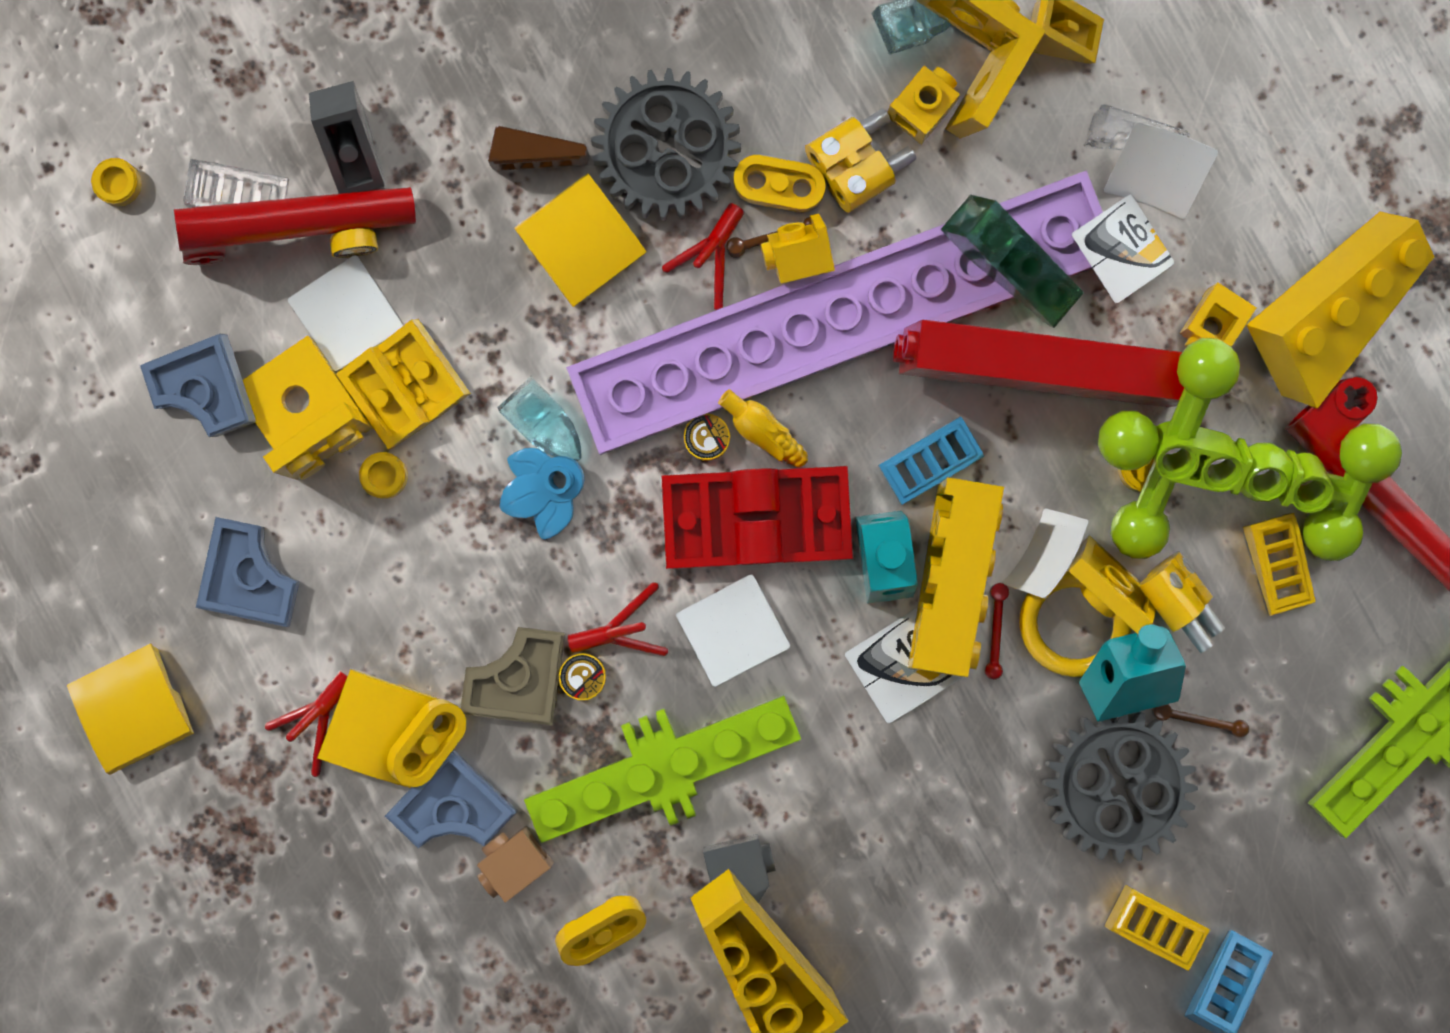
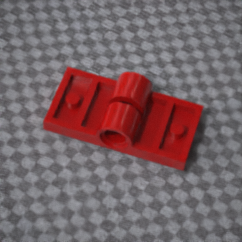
M848 466L796 469L761 468L719 473L661 475L666 569L853 559Z

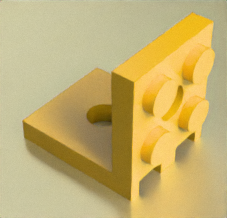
M916 0L991 51L945 128L959 139L987 129L1045 33V30L1020 14V7L1012 0Z
M308 335L243 379L256 419L255 423L273 448L272 451L263 456L273 473L295 480L299 478L304 480L325 466L323 459H329L338 452L344 453L364 439L361 433H367L373 429L336 376L335 371L314 340ZM294 388H304L309 394L307 408L300 413H291L285 403L287 394Z

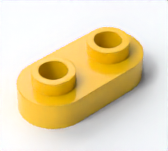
M751 155L741 160L735 169L734 188L738 196L748 203L804 213L815 209L821 203L825 193V179L816 167L807 163L763 155ZM754 174L761 175L765 179L764 186L759 189L752 188L748 184L749 177ZM797 183H805L809 186L810 193L805 197H799L794 193L793 187Z
M444 699L432 700L425 704L388 753L387 769L390 775L408 787H419L427 783L462 739L466 731L464 712L455 704ZM442 715L441 725L433 729L434 719ZM413 753L414 759L412 763L404 766V758L408 754Z
M614 896L590 912L568 922L558 932L555 938V945L561 960L569 966H582L596 960L637 936L646 925L645 913L640 902L635 897Z

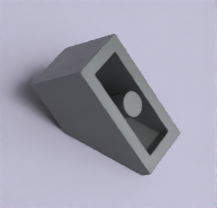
M354 81L310 92L311 122L338 193L364 192L384 187V178L369 123Z
M758 834L703 847L710 882L729 869L758 903L760 902L769 887L767 873L776 871L769 843L760 845Z

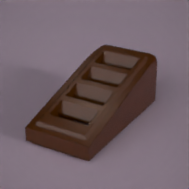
M498 126L495 127L488 163L493 170L498 171L588 165L590 155L587 146L582 143Z

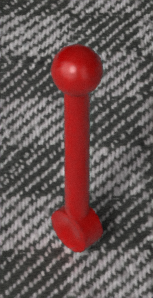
M996 583L990 589V596L994 599L990 663L985 667V674L991 680H997L1003 674V668L999 664L1003 602L1009 596V588L1004 583Z

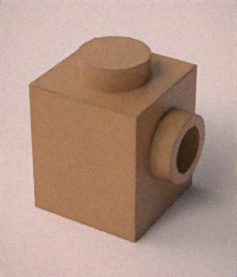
M526 825L511 838H508L502 832L481 849L486 857L477 864L481 870L477 877L491 897L495 898L499 895L506 903L548 871L554 864V861Z

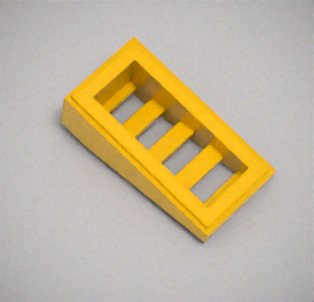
M1288 513L1243 526L1242 528L1269 615H1275L1315 603L1316 600L1295 513ZM1282 532L1284 540L1265 545L1264 536ZM1287 549L1289 558L1272 563L1269 562L1268 554ZM1289 567L1293 568L1295 575L1276 581L1273 580L1272 572ZM1298 584L1300 593L1278 599L1276 590Z
M1126 884L1104 925L1110 931L1187 971L1190 970L1210 931L1209 928ZM1140 903L1146 907L1133 931L1127 926ZM1154 912L1161 914V917L1148 939L1143 934ZM1170 920H1173L1177 924L1166 946L1163 947L1158 943ZM1188 928L1194 932L1182 956H1180L1174 950L1183 932Z

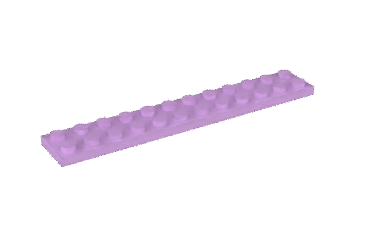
M1086 170L834 266L835 271L795 280L566 367L597 450L600 455L687 423L692 419L724 409L718 404V401L728 389L745 401L895 344L897 335H903L905 327L922 319L950 323L1090 270L1092 266L1072 237V233L1103 213Z

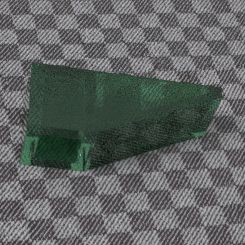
M970 194L941 228V231L970 261L1052 328L1057 326L1084 293L996 200Z

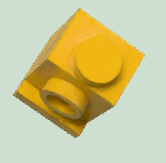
M924 65L901 94L890 104L887 112L890 120L922 145L956 104L960 96L954 90L957 86L956 80L940 67H936L931 71ZM926 90L936 98V101L932 104H925L920 100L919 94Z
M819 213L810 215L811 225L805 226L804 223L800 222L783 225L777 229V233L767 235L768 242L760 244L766 270L774 269L781 284L835 271L827 228Z
M1217 282L1205 291L1202 296L1203 298L1179 333L1188 339L1184 345L1185 347L1201 338H1217L1232 347L1257 307ZM1211 319L1216 322L1218 326L1216 335L1204 329L1205 320Z

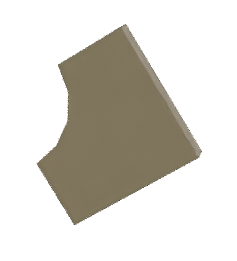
M518 627L512 645L501 658L485 666L466 667L460 709L465 715L554 725L565 632Z

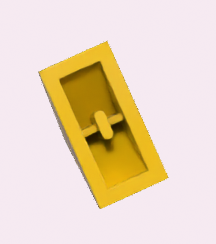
M1037 0L1033 7L1031 21L1044 29L1045 33L1033 53L1087 64L1096 63L1104 19L1073 0Z

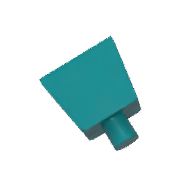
M901 510L856 516L855 521L867 604L913 598L918 583L910 525L907 516Z
M1149 624L1143 626L1138 634L1133 633L1106 641L1085 671L1079 684L1097 722L1178 702L1186 665L1169 630L1165 627Z

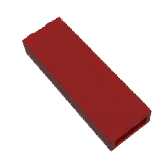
M923 319L905 327L903 335H897L894 345L893 359L894 362L900 363V375L1161 407L1177 406L1184 390L1177 374L1179 356L1182 354V352Z

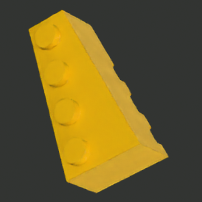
M1379 211L1246 325L1281 396L1318 408L1434 259V254L1419 220Z
M947 477L937 486L908 668L958 677H968L969 669H977L981 642L975 641L978 623H984L987 614L988 596L984 595L987 577L992 576L995 564L996 550L993 549V544L1003 515V504H1001L1004 492L1003 486Z
M729 869L690 897L702 928L751 1033H834L848 1022L833 989Z

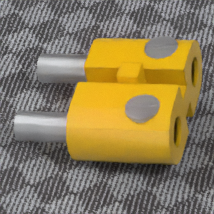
M883 108L861 122L855 117H850L805 145V152L810 163L822 173L830 185L829 191L845 212L853 211L894 185L896 182L894 173L916 160V155L909 146L888 159L884 158L880 150L875 151L871 146L872 139L869 135L891 122L888 113Z
M1180 551L1170 555L1155 566L1139 584L1138 587L1171 631L1175 632L1182 628L1200 653L1209 649L1214 643L1195 619L1196 617L1211 637L1216 636L1225 629L1208 606L1213 595L1195 573L1191 562L1184 558Z

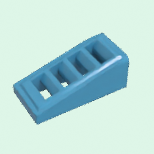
M959 417L878 466L900 504L903 505L944 481L947 477H951L984 457V454L963 418ZM953 433L966 455L961 460L958 459L946 439V436ZM934 443L938 445L949 464V467L942 470L929 448ZM919 452L933 475L927 480L912 457ZM904 462L917 486L909 489L896 465Z
M1229 930L1184 1016L1213 1033H1238L1273 952L1237 932ZM1233 950L1253 960V966L1249 968L1232 959ZM1225 968L1245 978L1243 984L1241 985L1223 975ZM1217 985L1236 995L1234 1001L1232 1002L1215 993ZM1209 1003L1227 1012L1224 1019L1206 1010Z

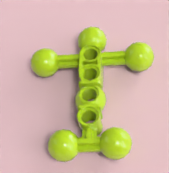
M1201 338L1189 344L1179 356L1177 374L1184 390L1171 421L1155 426L1147 416L1138 411H1120L1108 417L1100 428L1098 438L1100 454L1119 470H1137L1149 464L1152 459L1154 460L1138 500L1120 507L1113 516L1110 531L1112 541L1122 554L1132 559H1148L1160 553L1168 543L1170 532L1169 520L1163 511L1175 483H1180L1214 492L1230 490L1231 494L1238 495L1241 492L1245 497L1255 502H1270L1278 498L1282 506L1288 507L1290 504H1293L1298 510L1310 513L1304 520L1303 539L1305 546L1313 555L1324 561L1343 560L1352 556L1362 544L1363 526L1357 514L1372 483H1378L1391 477L1400 466L1402 457L1400 440L1394 432L1380 424H1362L1350 430L1341 441L1340 461L1343 469L1346 471L1342 477L1327 473L1322 461L1311 453L1296 454L1292 450L1285 452L1282 448L1272 443H1255L1248 447L1245 439L1238 438L1236 441H1233L1229 435L1223 432L1200 427L1211 399H1216L1229 393L1238 381L1240 370L1238 354L1231 346L1217 338ZM1181 448V450H1179L1176 453L1166 454L1168 451L1172 449ZM1225 459L1219 464L1212 465L1216 460ZM1263 470H1269L1265 474L1257 475L1259 472ZM1313 480V481H1312L1311 483H1309V484L1302 485V484H1304V483L1307 482V481Z

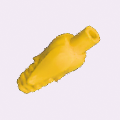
M730 389L722 394L718 404L733 415L732 420L735 428L746 440L765 450L778 461L784 460L787 464H791L794 467L800 468L808 462V454L803 446L797 443L796 439L790 434L789 429L784 427L767 407L752 400L745 402Z

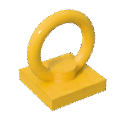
M1089 535L1080 544L1070 568L1067 569L1062 579L1046 598L1027 593L1020 609L1019 628L1025 647L1040 665L1062 676L1082 677L1097 654L1082 659L1067 658L1052 651L1040 636L1038 614L1041 606L1050 595L1065 588H1080L1083 596L1097 611L1106 617L1113 618V631L1110 639L1129 635L1132 633V630L1138 634L1143 626L1153 624L1156 609L1138 587L1141 582Z

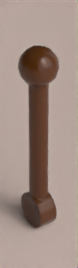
M810 217L803 221L805 226L812 224ZM777 231L747 240L733 237L726 244L727 252L731 257H741L746 249L768 242L767 235L777 233Z
M1169 704L1152 709L1153 716L1161 721L1172 718L1231 731L1237 738L1246 737L1249 733V725L1244 720L1224 721L1175 710Z

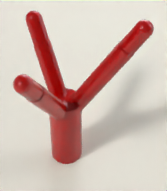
M733 203L728 204L707 238L662 266V271L668 273L698 255L693 262V266L698 269L702 267L715 250V311L723 308L725 244L745 214L742 208Z
M652 582L607 625L568 635L571 652L574 653L611 643L666 656L668 654L666 647L624 637L644 631L646 629L644 622L620 626L659 589L658 583Z
M341 671L338 672L314 702L265 724V729L271 731L302 718L286 735L287 741L292 742L319 716L311 769L313 777H318L321 772L322 760L318 759V755L327 733L329 713L338 703L348 677Z

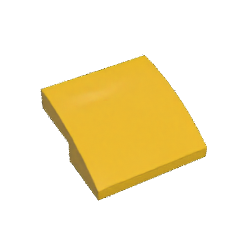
M588 173L514 227V230L572 307L647 252Z
M411 319L376 347H369L336 374L388 450L393 449L419 432L471 394L419 319Z
M151 643L67 684L83 729L103 769L109 775L194 734L181 696L172 689L159 650Z
M350 669L318 759L380 780L408 787L390 775L387 769L388 753L421 708L428 702L440 698L401 684L397 685L355 669ZM437 717L434 719L432 727H434ZM413 753L408 754L404 758V766L412 763L414 759Z

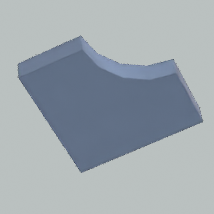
M217 334L140 365L154 409L175 407L188 411L201 422L208 437H218L256 422L227 334Z
M215 517L196 608L290 627L300 581L283 575L270 561L264 546L265 527Z
M453 749L434 776L424 785L412 787L385 817L417 848L432 838L448 834L470 837L482 846H485L518 810Z

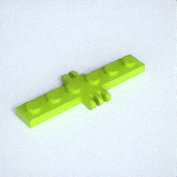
M1450 661L1425 686L1407 668L1400 666L1394 673L1407 687L1402 690L1395 682L1387 679L1381 686L1393 701L1389 703L1377 692H1374L1368 698L1371 704L1389 722L1308 802L1340 837L1347 838L1425 759L1434 765L1442 761L1450 768Z
M780 696L677 738L664 708L656 711V719L662 728L656 732L653 731L647 715L638 718L644 736L641 738H636L634 727L630 722L621 725L632 756L524 799L540 843L650 800L654 812L664 810L670 826L679 823L673 807L674 804L679 802L682 804L687 819L695 817L696 812L690 799L698 795L694 782L801 740L785 696Z

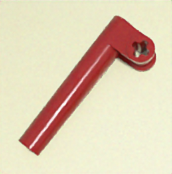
M411 187L173 209L179 251H182L183 263L186 265H206L221 262L226 259V246L334 234L350 229H376L416 224L415 203Z
M1353 377L1339 380L1318 408L1307 405L1288 423L1285 430L1308 453L1317 456L1329 474L1343 477L1346 471L1343 469L1340 461L1341 441L1350 430L1356 428L1373 412L1378 400L1377 390L1365 378ZM1355 390L1357 395L1353 401L1357 406L1346 408L1344 403L1348 397L1344 391ZM1391 477L1378 483H1372L1362 506L1450 592V538Z

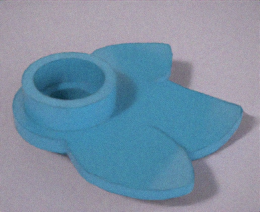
M524 448L513 453L507 458V461L516 478L503 490L500 499V509L512 517L528 518L533 516L540 538L548 539L554 537L565 529L573 518V499L581 493L584 487L583 470L570 457L556 456L551 458L538 448ZM557 471L562 472L566 477V484L563 488H559L554 483L553 478Z

